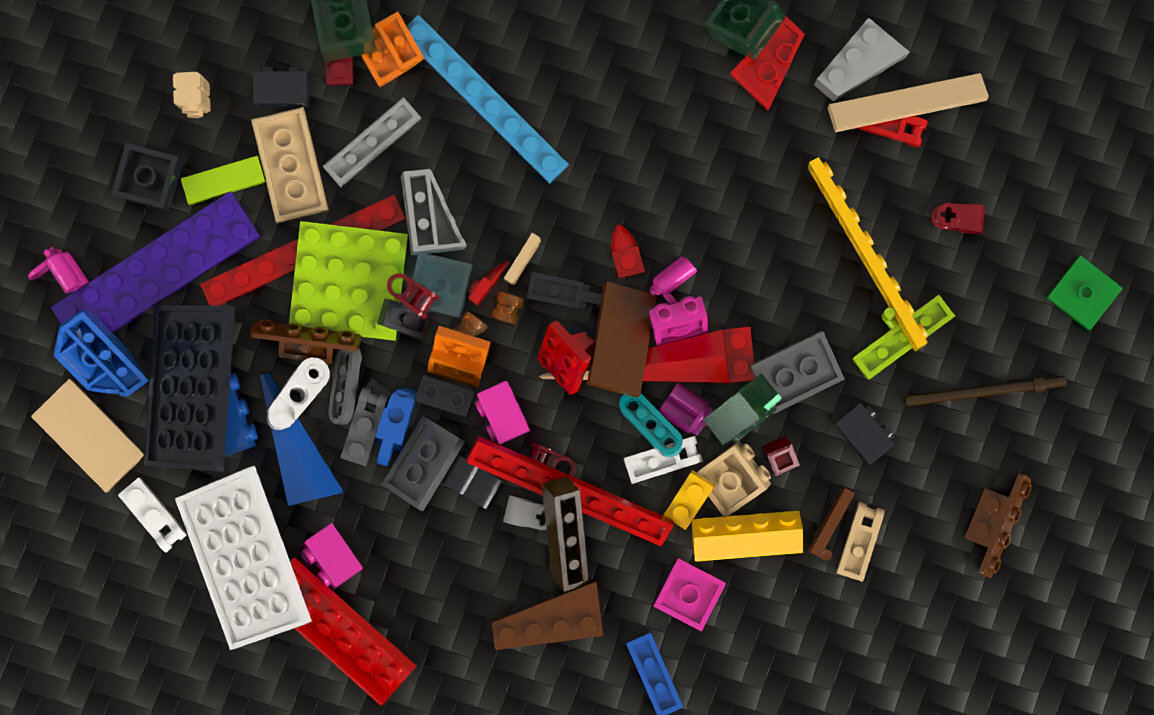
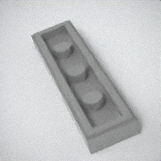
M403 97L323 167L337 184L342 187L422 118Z

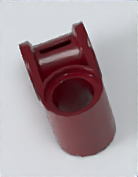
M944 203L932 211L931 221L939 229L981 234L983 233L985 206ZM945 211L946 215L950 216V219L945 221L944 217H941V213Z
M396 273L388 279V292L423 319H426V312L433 302L440 298L422 284H418L402 273ZM403 279L407 282V289L404 293L397 294L393 291L392 284L395 280ZM426 296V298H425V300L423 301V303L421 304V306L418 307L419 304L421 303V301L423 300V298Z
M532 442L533 450L529 458L538 461L541 453L539 462L556 470L557 465L561 461H567L571 465L569 475L574 477L577 468L572 459Z

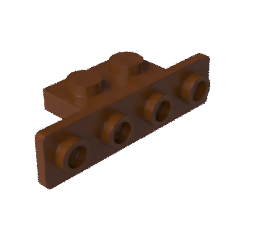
M271 320L255 321L250 331V337L279 341L278 357L303 361L309 358H318L326 364H332L334 349L357 351L361 342L360 334H354L347 330L340 332L330 331L324 327L308 328L301 327L295 323L278 324Z
M1018 474L1009 497L984 489L965 535V539L988 548L979 569V573L986 577L992 578L993 573L995 574L999 570L1001 565L1000 556L1003 549L1007 548L1010 543V532L1013 524H1016L1020 519L1022 502L1031 492V479L1024 474Z

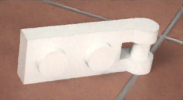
M692 436L683 439V448H685L688 458L682 460L679 454L674 457H664L656 449L624 458L631 483L634 484L703 462L702 456L698 454L695 446L697 444L696 437ZM674 442L665 445V447L672 448L674 446Z
M137 478L118 494L164 552H168L176 540H182L187 536L182 526L141 478ZM168 525L171 531L165 536L160 530Z

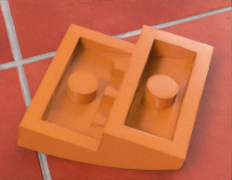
M399 12L376 23V27L353 39L379 88L425 59Z
M439 326L427 372L478 388L490 342Z

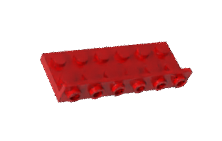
M294 557L290 563L311 618V622L294 629L379 705H383L417 666Z

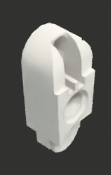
M309 358L304 360L295 369L266 412L268 413L267 423L271 428L275 430L288 429L327 384L330 371L324 361L318 358ZM310 369L318 371L317 378L314 379L309 376ZM290 391L298 392L301 396V402L292 401Z

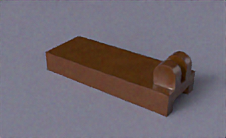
M846 488L841 489L808 552L823 560H830L832 558L831 551L825 547L855 494L854 492Z

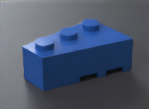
M235 373L231 374L225 456L257 446L255 440L258 439L254 424L249 425L246 414H249L248 405L244 398L240 399L237 389L241 387Z

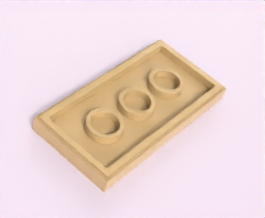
M300 107L252 119L276 223L329 211L304 108Z
M68 379L31 416L106 493L145 456V453L72 379Z

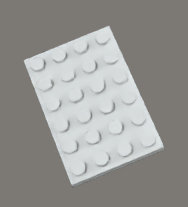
M255 466L175 498L230 650L311 622Z

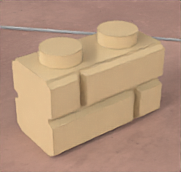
M183 72L173 75V87L176 89L173 91L174 104L182 110V113H186L189 118H201L203 113L211 111L210 99L207 97L210 95V83L198 72Z

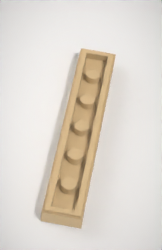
M979 73L829 104L828 111L835 132L983 102L987 101L989 96L982 75Z

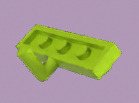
M938 295L917 310L912 317L916 324H922L929 336L954 318L955 315ZM887 308L882 314V319L890 328V331L852 358L867 380H870L913 348L894 317L895 310L893 308Z

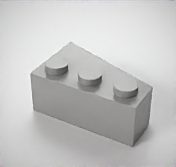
M868 18L817 78L814 86L832 101H836L895 63L900 62L910 52Z
M431 169L403 172L401 181L411 256L464 250L467 245L444 201L445 199Z

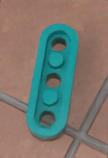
M642 394L637 398L628 395L621 397L619 406L622 415L662 456L674 457L681 452L683 448L681 434ZM636 404L638 408L632 411L629 409V406ZM653 422L656 424V427L648 429L647 424ZM668 441L674 442V446L672 448L665 447V443Z

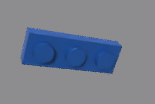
M651 632L626 642L657 715H667L683 708Z

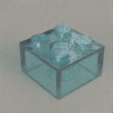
M419 252L412 280L422 284L440 297L439 300L433 302L428 311L461 319L472 274V264ZM426 296L423 298V300L421 301V303L419 304L418 307L421 306V304H422L423 301L425 300Z

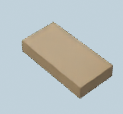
M533 233L530 235L504 277L506 282L515 285L540 245V237Z

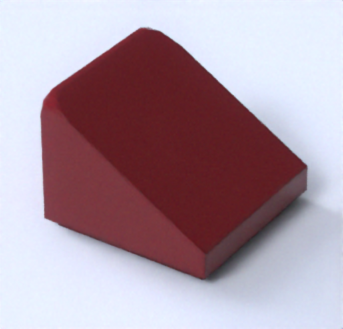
M787 436L763 445L762 448L775 476L800 466L793 446Z

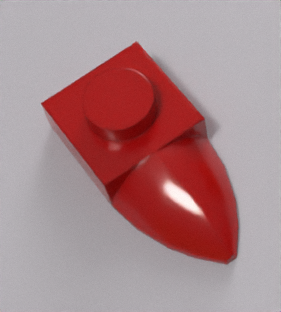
M617 225L612 236L611 248L618 278L622 279L645 273L639 248L634 238L623 226Z
M506 261L498 265L486 277H483L481 281L476 279L468 290L471 294L468 299L479 306L502 275L509 262Z

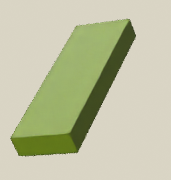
M258 156L181 178L189 205L225 195L230 191L235 192L266 183Z

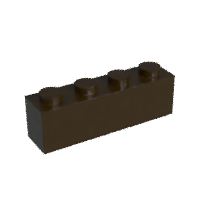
M567 476L542 483L551 577L564 592L588 585L580 490Z

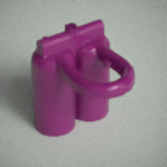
M677 383L659 409V412L666 420L684 432H692L698 436L703 427L709 423L708 420L714 413V410L709 407L707 401L680 383Z

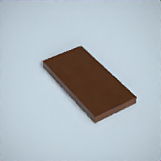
M608 281L604 283L587 385L635 398L640 396L652 327L649 310H653L655 307L657 295L653 296L650 293Z

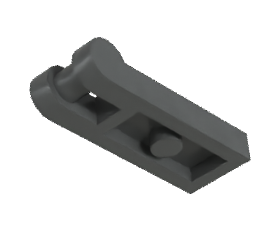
M363 387L340 458L367 466L383 409L387 406L388 395L382 393L377 395L371 393V389ZM367 403L376 405L375 412L366 409Z

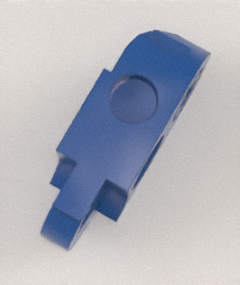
M409 387L398 389L391 395L387 407H384L376 433V444L381 446L377 464L388 467L393 451H402L416 406L415 398L418 390Z

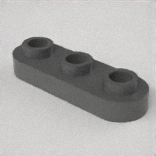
M359 348L357 351L338 349L336 354L328 411L329 418L334 424H348L355 413V399L362 361Z

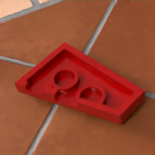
M785 16L730 72V76L768 111L805 34Z

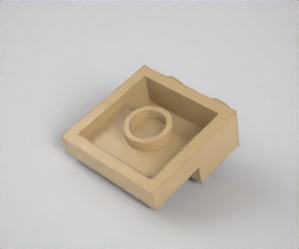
M740 441L696 472L715 484L709 494V498L724 517L734 513L771 485L769 481L771 476L768 470L763 465L758 467L752 459L755 457V454L751 447L747 444L742 445Z

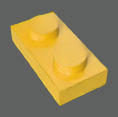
M692 470L663 516L672 519L675 524L686 530L715 484Z

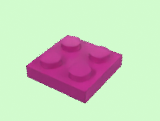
M677 558L653 606L702 631L726 583Z

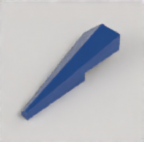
M270 373L260 375L267 410L280 392ZM298 418L288 429L275 430L271 428L288 506L343 493L341 486L336 481L330 468L319 454Z

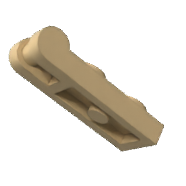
M858 502L836 571L837 574L863 582L884 517V509L878 507L872 509L867 507L866 503ZM863 517L872 519L870 527L861 525Z

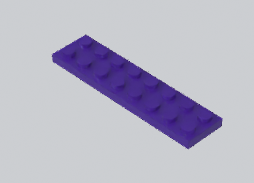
M230 191L52 306L51 309L61 324L81 309L94 313L113 333L261 236L234 194Z

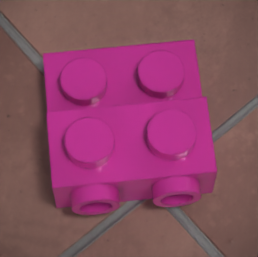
M689 296L681 299L679 303L671 305L662 303L655 306L653 310H649L656 346L708 333L707 313L702 297L695 298L694 296Z

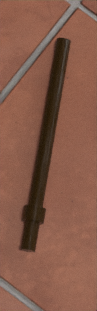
M1038 376L1032 377L1028 381L904 396L905 406L908 407L1026 391L1039 393L1045 392L1046 389L1065 387L1066 378L1065 376L1051 378Z

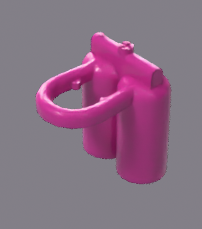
M53 247L44 251L47 257L46 260L28 274L30 280H35L50 270L66 294L72 291L75 292L89 283L71 254L63 252L58 248L54 249Z
M681 256L653 279L654 284L650 288V293L653 296L655 294H662L670 305L675 304L677 301L670 293L697 271L686 257Z

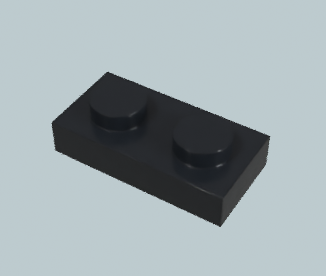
M384 299L377 324L425 339L432 314L426 312L427 317L423 319L405 307V304Z

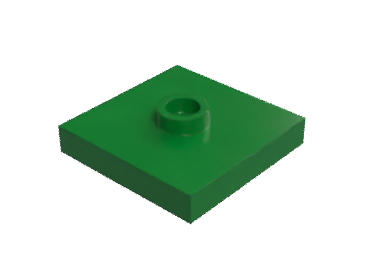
M1080 255L1046 298L1089 331L1123 288Z

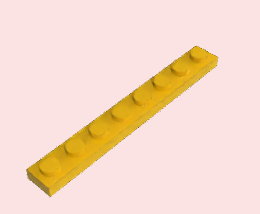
M819 157L812 160L808 165L811 175L889 308L895 310V318L914 351L924 347L927 344L925 338L928 337L926 330L921 323L916 324L912 317L914 314L912 306L907 300L903 301L898 293L901 291L899 284L894 277L889 278L885 271L887 265L881 254L876 255L871 247L873 245L872 238L866 230L862 232L859 227V216L854 208H848L844 201L846 199L845 192L840 185L835 186L831 179L833 176L832 170L826 162L822 163Z

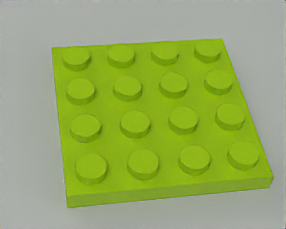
M300 221L289 323H295L301 327L308 328L324 327L327 330L338 332L347 330L354 334H360L361 337L396 341L397 331L378 325L377 322L384 299L400 303L399 300L388 292L387 282L392 275L404 273L408 234ZM397 279L392 284V289L397 294H401L403 279Z

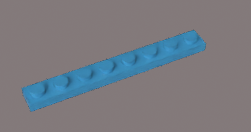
M419 15L406 26L425 60L549 184L569 166Z

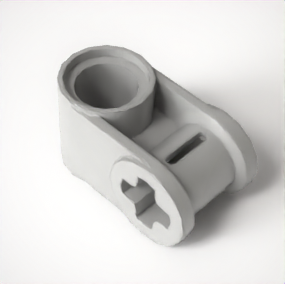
M509 495L503 522L521 527L547 530L546 523L541 525V520L537 518V514L543 513V504Z

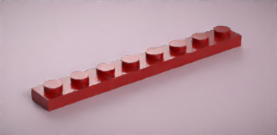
M395 195L330 225L384 231L405 221L406 218ZM298 239L201 283V288L209 305L221 306L294 272Z
M478 436L467 456L466 463L540 495H543L542 483L567 476L580 490L582 513L659 546H662L674 526L672 519Z

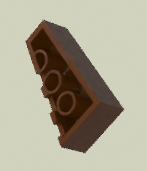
M596 580L589 582L588 585L569 590L493 620L492 628L495 650L603 636Z

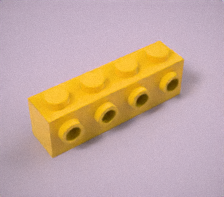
M785 511L692 519V544L695 562L803 553V527L800 512Z

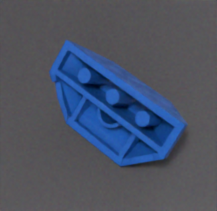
M81 309L59 326L53 355L87 390L128 397L149 381L127 347L94 313Z

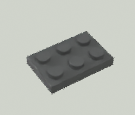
M821 330L749 365L771 414H775L845 380L825 334Z
M422 416L381 485L417 509L424 511L465 441L425 416Z

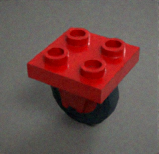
M558 321L549 324L537 359L551 373L557 383L569 395H572L579 390L585 372L589 371L596 332L586 327L577 326L566 330Z

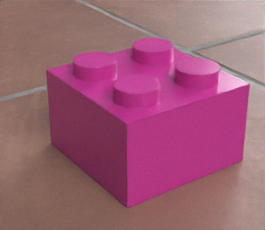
M507 381L477 394L479 400L475 404L481 417L487 416L490 425L486 426L492 441L498 440L499 444H503L530 432Z
M332 523L306 540L299 548L301 550L299 556L307 567L312 566L317 574L316 577L331 590H334L363 569Z

